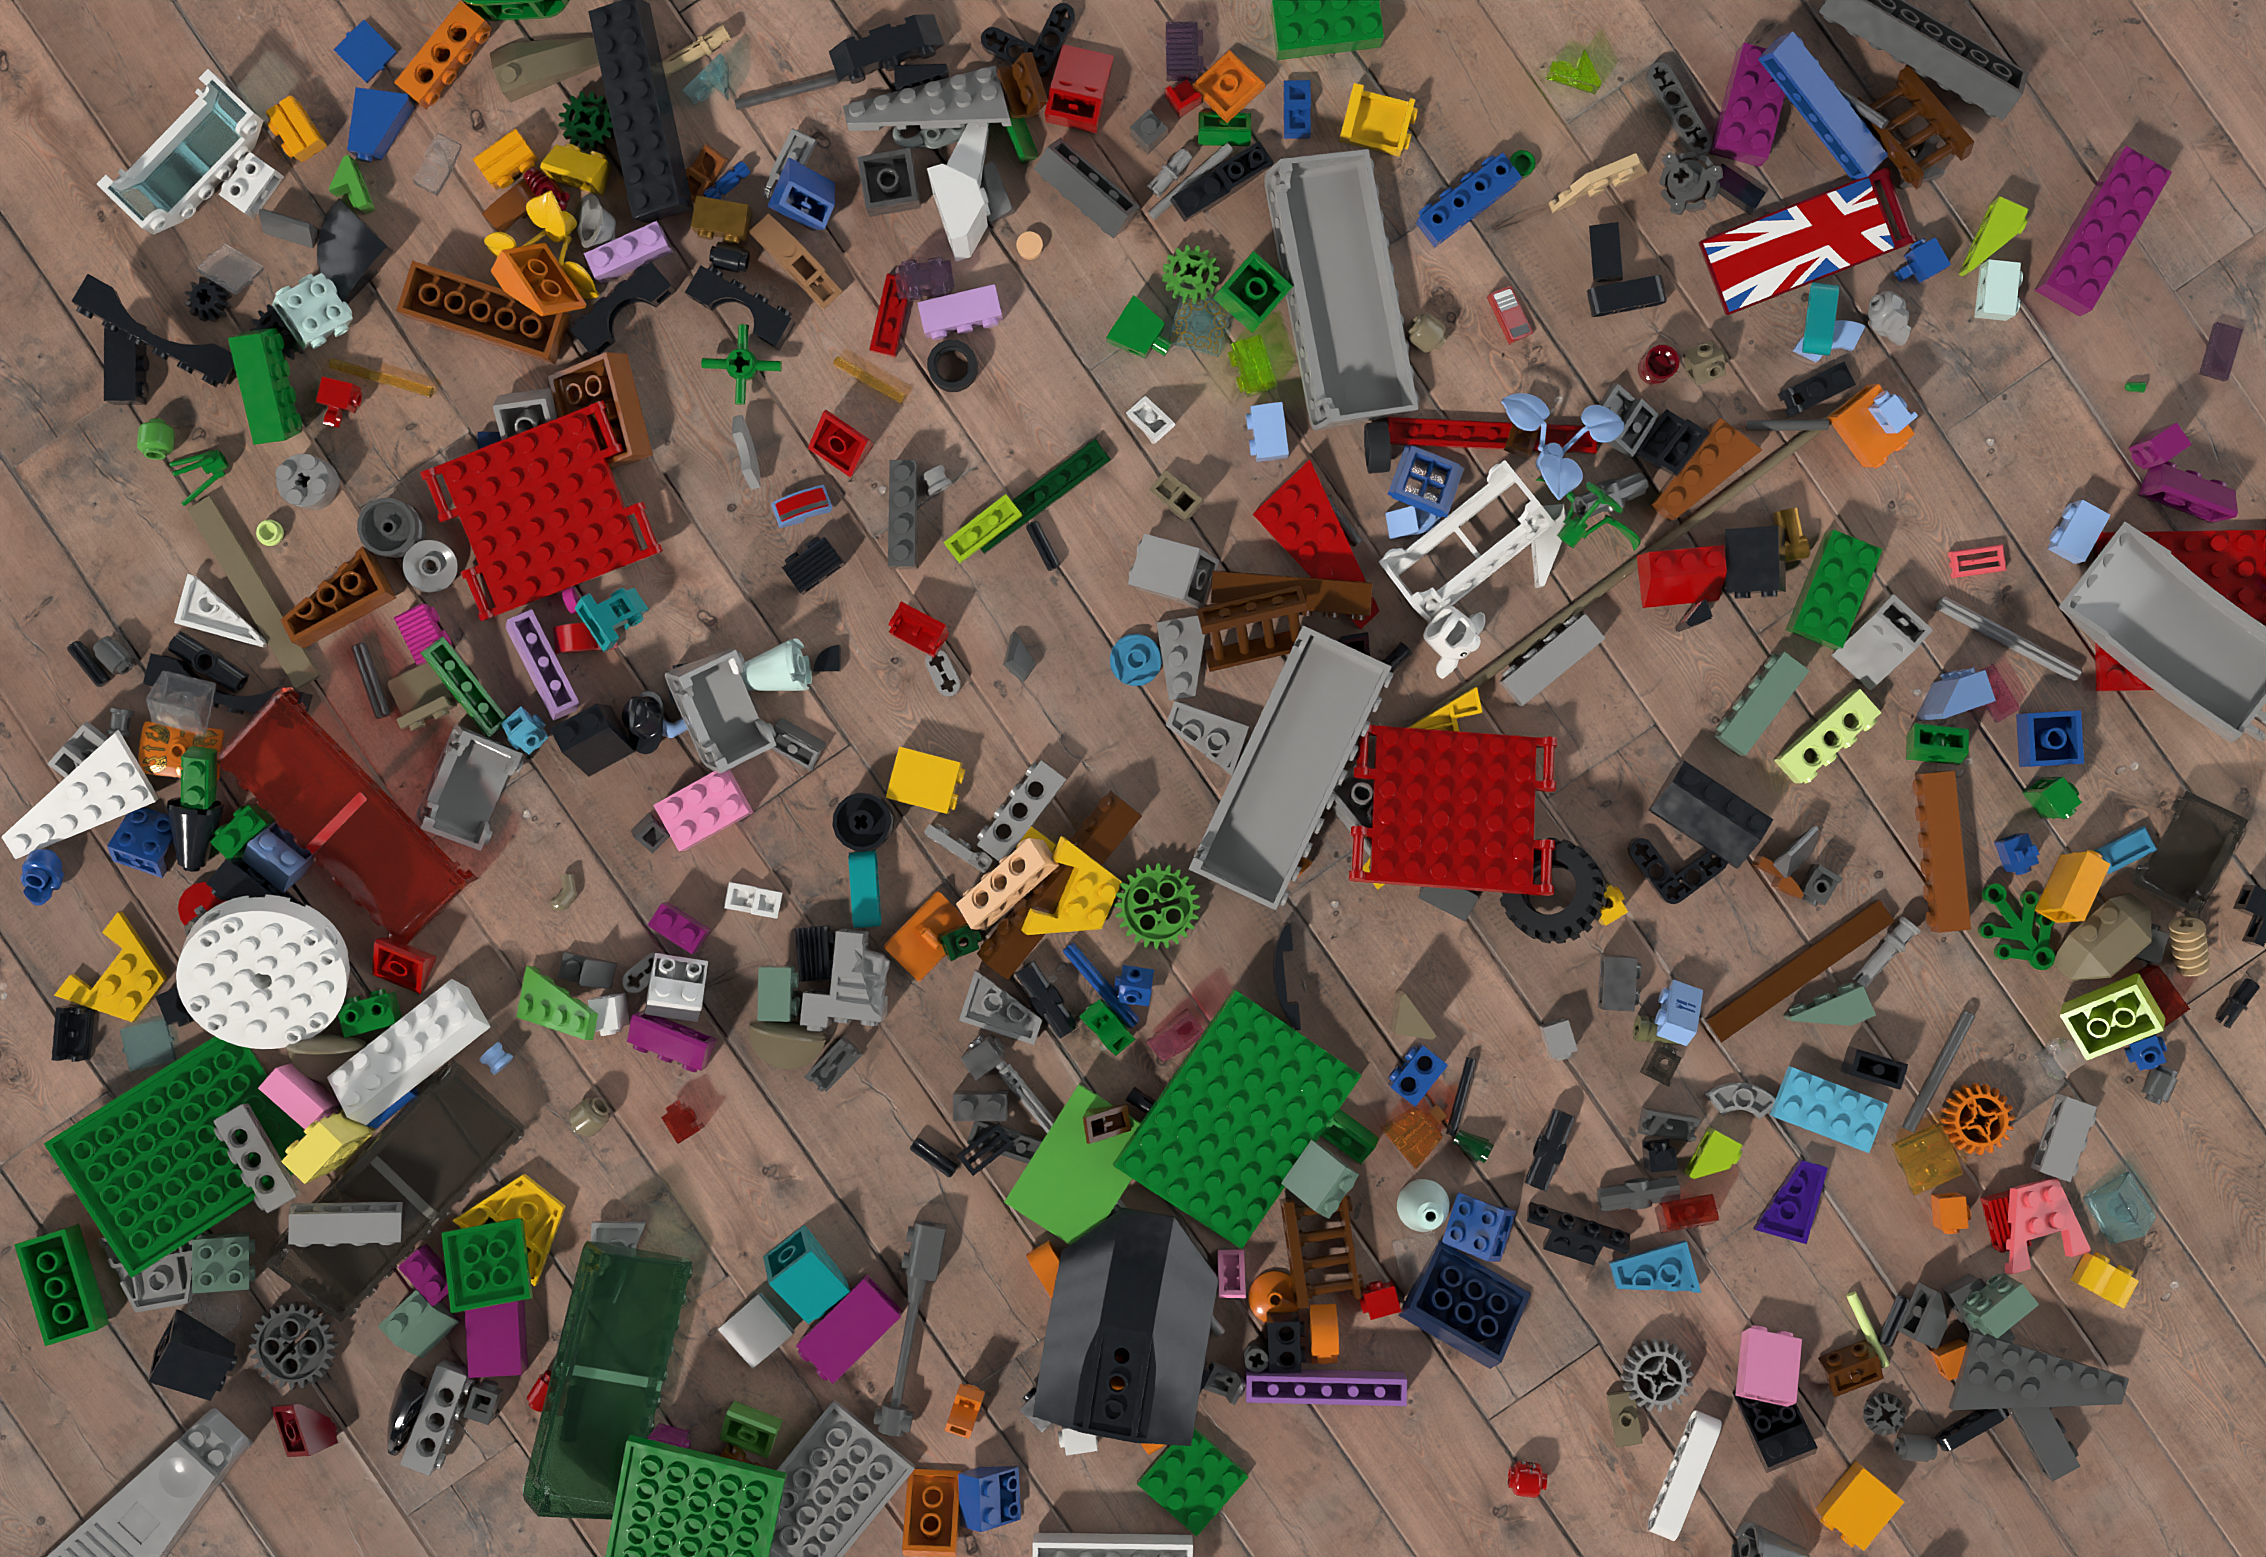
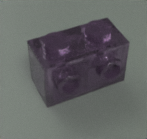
M942 257L930 258L925 263H917V260L903 261L901 265H898L894 273L898 299L907 298L908 301L922 299L923 296L938 298L950 294L955 286L951 260L943 261Z

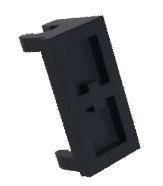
M1619 222L1590 225L1593 280H1596V282L1623 280Z
M75 1005L56 1007L52 1061L71 1060V1062H79L91 1059L95 1009Z

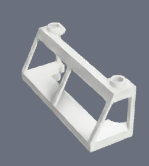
M1506 460L1501 464L1493 466L1488 473V484L1453 511L1447 518L1406 550L1402 548L1390 549L1385 553L1384 558L1379 561L1411 606L1428 623L1441 609L1454 605L1556 524ZM1517 483L1530 499V502L1525 505L1524 513L1518 518L1521 524L1483 555H1480L1460 530V526L1510 486ZM1456 532L1477 559L1436 591L1432 587L1425 592L1417 591L1413 595L1400 579V575L1450 534Z

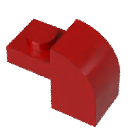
M585 623L553 627L555 654L602 650ZM617 642L609 650L618 649Z

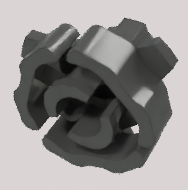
M1693 151L1682 153L1678 156L1669 152L1662 158L1666 167L1663 169L1659 183L1670 190V192L1666 189L1662 190L1661 195L1671 205V213L1682 215L1685 209L1688 212L1704 210L1707 206L1704 200L1694 204H1689L1688 201L1701 197L1709 182L1710 190L1705 195V198L1709 201L1716 199L1720 188L1718 180L1723 178L1721 166H1716L1706 155H1700L1699 157ZM1700 159L1707 165L1708 169H1705L1702 164L1694 160ZM1670 193H1672L1676 198L1672 199Z

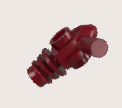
M535 167L529 168L524 173L523 178L537 197L552 191L561 211L566 210L567 202L571 196L563 191L553 179L542 173L541 170H537Z

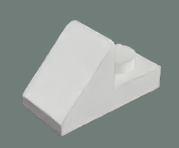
M1146 396L1126 412L1130 420L1145 433L1152 444L1159 441L1175 426V423Z

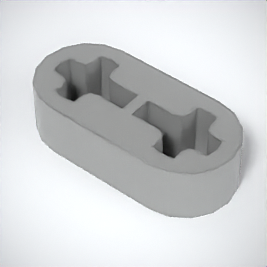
M939 650L937 653L938 657H944V661L941 662L944 671L940 672L936 665L931 666L930 662L933 661V657L927 654L925 664L940 694L946 697L958 694L961 689V682L949 656L942 650ZM946 674L950 681L955 680L956 684L953 685L952 692H949L948 689H942V686L945 684L942 675Z
M651 953L627 971L622 979L624 988L630 993H638L649 986L652 972L647 971V968L653 964L651 959H654L655 953H663ZM643 973L644 977L639 981L641 986H631L632 978L630 976L633 975L635 977Z

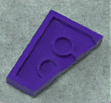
M1799 1159L1753 1229L1807 1244L1828 1168Z

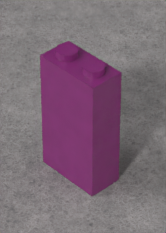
M866 1274L839 1303L827 1312L799 1340L796 1345L799 1349L797 1352L806 1362L811 1361L817 1367L816 1372L823 1380H829L833 1384L901 1318L904 1311Z
M525 1300L465 1311L468 1378L522 1375L528 1369Z

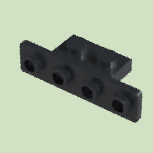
M1533 1202L1528 1204L1527 1222L1550 1229L1543 1242L1544 1250L1590 1265L1595 1264L1603 1247L1628 1254L1630 1251V1234L1599 1224L1595 1221H1589L1567 1212H1561L1542 1204Z

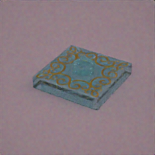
M1181 296L1168 340L1173 345L1219 357L1230 313L1216 300L1207 298L1204 301L1199 296L1197 297L1196 304H1193L1191 298H1188L1186 303H1182Z

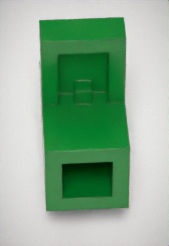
M1100 999L1090 1004L1085 1009V1012L1079 1016L1115 1056L1136 1040L1114 1011Z

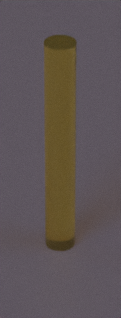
M840 356L835 358L834 366L900 404L904 402L906 394Z

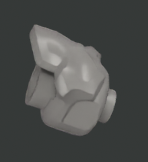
M1889 290L1873 296L1868 308L1869 325L1879 336H1886L1896 345H1904L1911 331V327L1907 325L1909 312L1906 310L1905 301Z

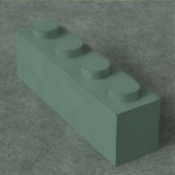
M1785 651L1776 655L1773 653L1764 663L1766 669L1760 676L1757 674L1750 681L1748 693L1745 697L1741 695L1732 706V709H1734L1729 718L1724 717L1716 727L1718 732L1714 737L1739 756L1747 755L1810 671Z

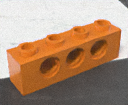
M460 0L394 83L427 110L429 106L434 105L439 100L440 92L445 86L450 85L455 80L457 71L461 66L466 65L472 59L473 52L478 45L486 42L492 29L491 26ZM467 32L464 40L457 41L460 33ZM450 52L449 59L441 62V56L444 53ZM427 74H434L432 80L424 82Z

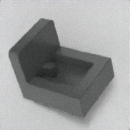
M1211 1361L1209 1365L1210 1374L1203 1389L1224 1396L1230 1404L1235 1405L1245 1391L1246 1381L1238 1370Z

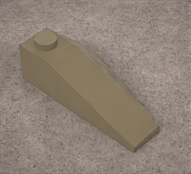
M594 36L514 42L490 52L492 69L502 93L510 102L600 65Z

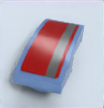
M824 485L793 493L771 503L779 528L804 523L808 517L829 513L832 510V505Z

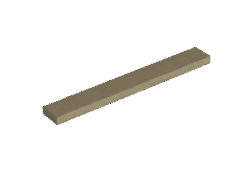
M208 496L188 508L187 511L295 689H300L320 677L319 671L305 648L291 643L281 622L285 615L214 498Z

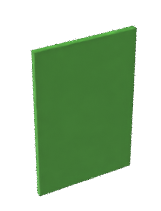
M1080 1083L1004 1201V1203L1070 1245L1107 1219L1132 1180L1131 1177L1115 1168L1113 1163L1141 1124V1122L1129 1115L1131 1131L1087 1144L1083 1124V1115L1086 1110L1114 1105Z

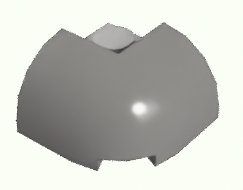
M86 721L47 765L66 778L99 748L108 737Z

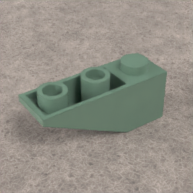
M1849 982L1839 986V991L1831 995L1828 992L1817 995L1813 998L1814 1002L1810 1004L1800 1003L1790 1007V1012L1783 1016L1784 1019L1796 1022L1852 1026L1876 1016L1864 986Z

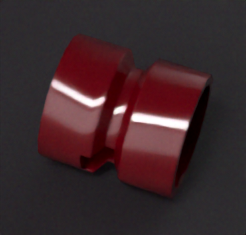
M1668 345L1653 347L1638 363L1640 378L1650 385L1664 383L1679 368L1680 359L1678 353Z

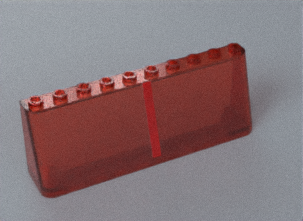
M292 687L278 689L217 753L219 758L217 763L222 769L227 772L231 771L238 778L236 780L238 785L245 791H250L257 798L255 800L256 803L265 811L269 810L276 817L274 820L282 829H288L295 836L293 839L302 849L307 848L312 853L313 861L319 867L326 868L332 874V880L339 887H345L351 893L350 898L360 907L364 906L370 912V919L375 924L382 925L389 932L388 936L394 943L408 945L479 878L470 869L466 872L461 868L457 869L461 864L458 861L453 862L419 828L396 802L308 714L303 703L297 704V700L301 696Z

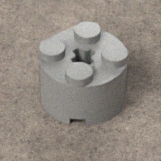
M296 454L287 458L278 466L275 473L277 489L283 499L292 505L308 510H320L329 506L336 498L335 495L340 485L339 476L335 468L326 461L309 454Z

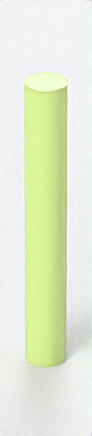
M1856 1291L1848 1293L1846 1297L1867 1341L1878 1354L1881 1368L1888 1367L1890 1363Z

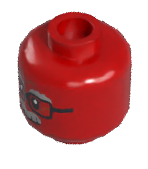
M1517 1461L1514 1466L1509 1467L1508 1488H1512V1492L1516 1496L1537 1498L1541 1490H1546L1548 1477L1546 1473H1543L1540 1464Z

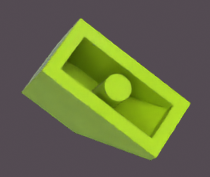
M1708 1126L1683 1173L1696 1179L1730 1169L1732 1164H1736L1742 1155V1150L1740 1149L1743 1145Z

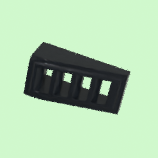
M946 63L894 66L896 91H902L905 88L949 77Z

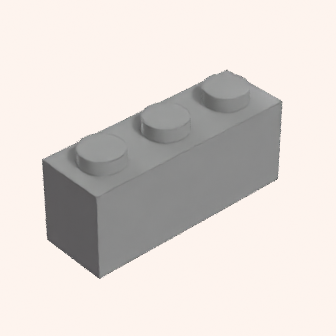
M2057 1093L2030 1168L2071 1182L2072 1177L2078 1172L2080 1154L2087 1146L2089 1128L2096 1121L2095 1111L2097 1107Z

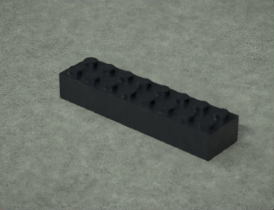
M620 0L588 11L632 218L648 224L694 210L650 3L644 0Z

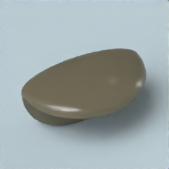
M753 1020L749 1023V1039L754 1051L763 1061L777 1068L797 1069L806 1066L818 1057L825 1045L826 1036L823 1032L807 1030L806 1025H800L798 1022Z
M317 1034L310 1039L300 1040L295 1044H288L286 1050L295 1068L306 1077L320 1082H329L327 1077L366 1047L367 1043L353 1036L344 1038V1035Z

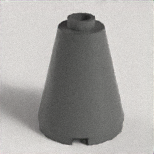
M1747 1521L1742 1523L1736 1530L1734 1536H1738L1737 1545L1732 1544L1731 1557H1810L1804 1547L1756 1523Z

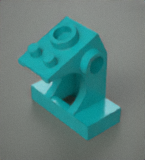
M624 587L620 588L610 595L611 598L599 604L595 602L589 593L581 597L575 606V610L603 652L613 648L619 639L615 632L616 628L623 625L625 630H628L645 619L643 615L649 609L635 588L625 590Z

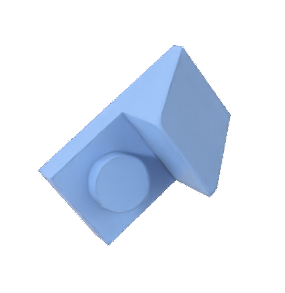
M1413 506L1385 513L1389 539L1424 534L1441 522V517Z

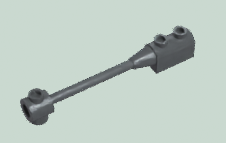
M919 1220L915 1221L914 1226L908 1227L906 1242H911L910 1253L904 1252L901 1268H907L909 1304L891 1402L883 1403L882 1409L876 1408L874 1424L879 1425L878 1431L885 1435L903 1436L904 1432L910 1433L914 1412L908 1411L909 1407L902 1404L919 1304L923 1299L927 1280L937 1281L947 1230L946 1224Z

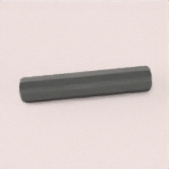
M355 644L351 647L373 714L376 719L387 717L390 715V711L367 644Z

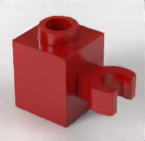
M322 376L316 402L328 407L323 423L340 428L342 410L356 413V408L362 402L361 387L353 383Z

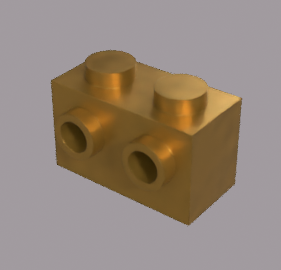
M696 196L691 228L695 233H698V237L713 240L715 236L724 238L723 241L731 244H739L740 241L748 242L753 211L748 204Z

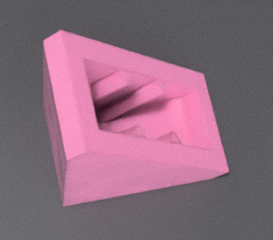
M1218 1250L1219 1298H1246L1244 1250Z

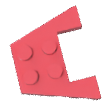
M2046 1178L2010 1188L2008 1223H2012L2011 1238L2006 1241V1249L2010 1250L2009 1263H2005V1273L2015 1274L2031 1269L2027 1241L2060 1231L2065 1256L2075 1257L2091 1252L2086 1237L2058 1178Z

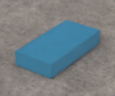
M2141 826L2094 851L2102 855L2104 861L2110 863L2106 873L2110 874L2157 849L2146 827Z

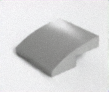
M761 1292L718 1329L752 1369L795 1332Z

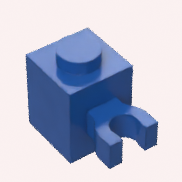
M1936 237L1928 242L1923 238L1910 246L1912 251L1904 256L1909 265L1901 268L1894 275L1898 282H1901L1914 274L1918 282L1921 283L1943 271L1951 264Z
M2017 833L1994 842L2005 872H2015L2016 875H2021L2032 871L2031 866L2039 864L2037 856L2040 854L2037 846L2032 845L2028 833Z

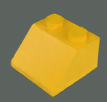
M568 143L565 144V147L556 144L541 162L540 168L555 182L600 196L604 195L612 170V165L606 160L605 155L595 151H591L590 154L580 152L581 148Z

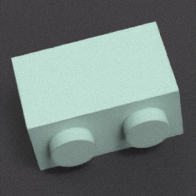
M1989 259L1980 265L1974 318L2006 321L2016 315L2020 308V298L2017 297L2018 287L2021 286L2023 280V272L2020 271L2021 263Z

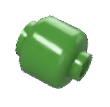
M152 418L149 419V422L142 423L138 428V450L146 458L154 460L164 459L174 449V429L166 424L164 420Z

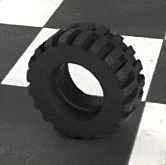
M1547 838L1555 841V850H1552V868H1564L1576 880V893L1572 902L1564 910L1548 915L1538 912L1532 906L1530 895L1502 893L1503 896L1500 898L1502 907L1506 909L1505 914L1508 919L1526 935L1533 939H1539L1544 943L1550 944L1551 941H1555L1557 944L1566 943L1568 938H1571L1573 941L1580 938L1579 933L1584 930L1588 933L1593 928L1590 924L1594 919L1599 921L1602 915L1599 910L1601 907H1605L1607 900L1604 897L1607 887L1602 877L1604 875L1601 869L1584 849L1565 839L1559 841L1557 838ZM1534 851L1533 882L1541 874V851Z

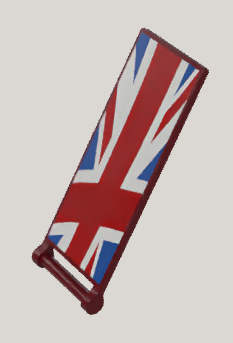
M1890 167L1701 240L1698 244L1725 315H1731L1917 242V237L1911 232L1890 177L1892 175ZM1880 180L1902 237L1900 240H1895L1876 190L1875 181Z

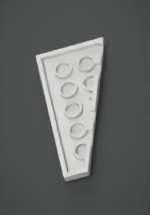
M117 730L2 836V839L14 858L17 859L29 854L33 850L42 849L152 804L159 797L120 731Z

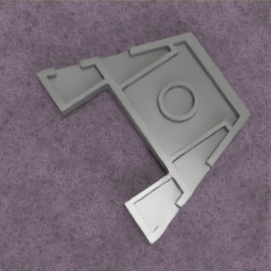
M105 1237L98 1238L100 1247H104L109 1257L108 1262L111 1268H115L122 1281L120 1285L135 1313L188 1304L192 1301V1240L180 1247L179 1252L169 1254L131 1278Z

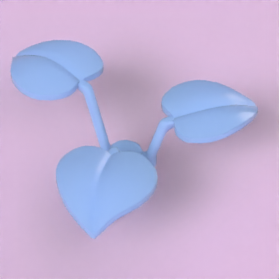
M1525 393L1512 394L1501 401L1510 420L1520 429L1534 431L1539 426L1541 427L1540 444L1538 446V450L1541 453L1537 457L1535 465L1541 471L1546 484L1558 500L1577 488L1583 479L1582 470L1575 461L1569 458L1562 459L1565 452L1587 431L1598 442H1610L1618 438L1624 430V422L1617 414L1604 406L1591 405L1585 408L1581 415V420L1586 426L1563 448L1557 443L1545 445L1547 425L1543 420L1547 419L1550 414L1546 404L1538 397Z

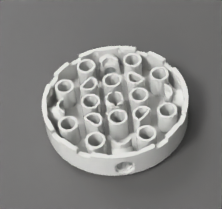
M275 895L234 898L206 912L191 928L184 942L177 965L176 981L179 996L191 1017L202 1028L219 1039L238 1046L255 1049L284 1048L288 1044H295L300 1040L314 1037L324 1030L340 1011L350 975L348 949L336 927L320 912L308 905L304 907L290 902V898Z

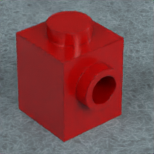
M1373 1281L1366 1284L1367 1288L1362 1290L1363 1297L1359 1299L1363 1314L1368 1313L1371 1320L1402 1312L1392 1281L1385 1283Z

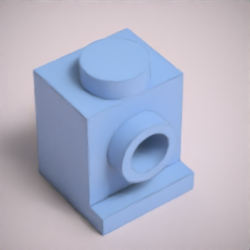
M1887 390L1878 394L1873 400L1875 403L1868 408L1886 433L1900 432L1918 416L1916 412L1907 411V404L1900 396L1889 394Z

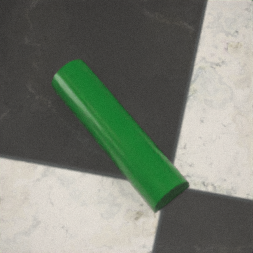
M444 637L437 639L420 652L486 737H490L503 727L501 723L507 717Z

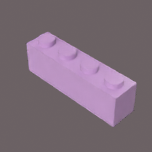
M531 609L507 619L506 630L552 720L554 721L577 711L580 703L533 610Z

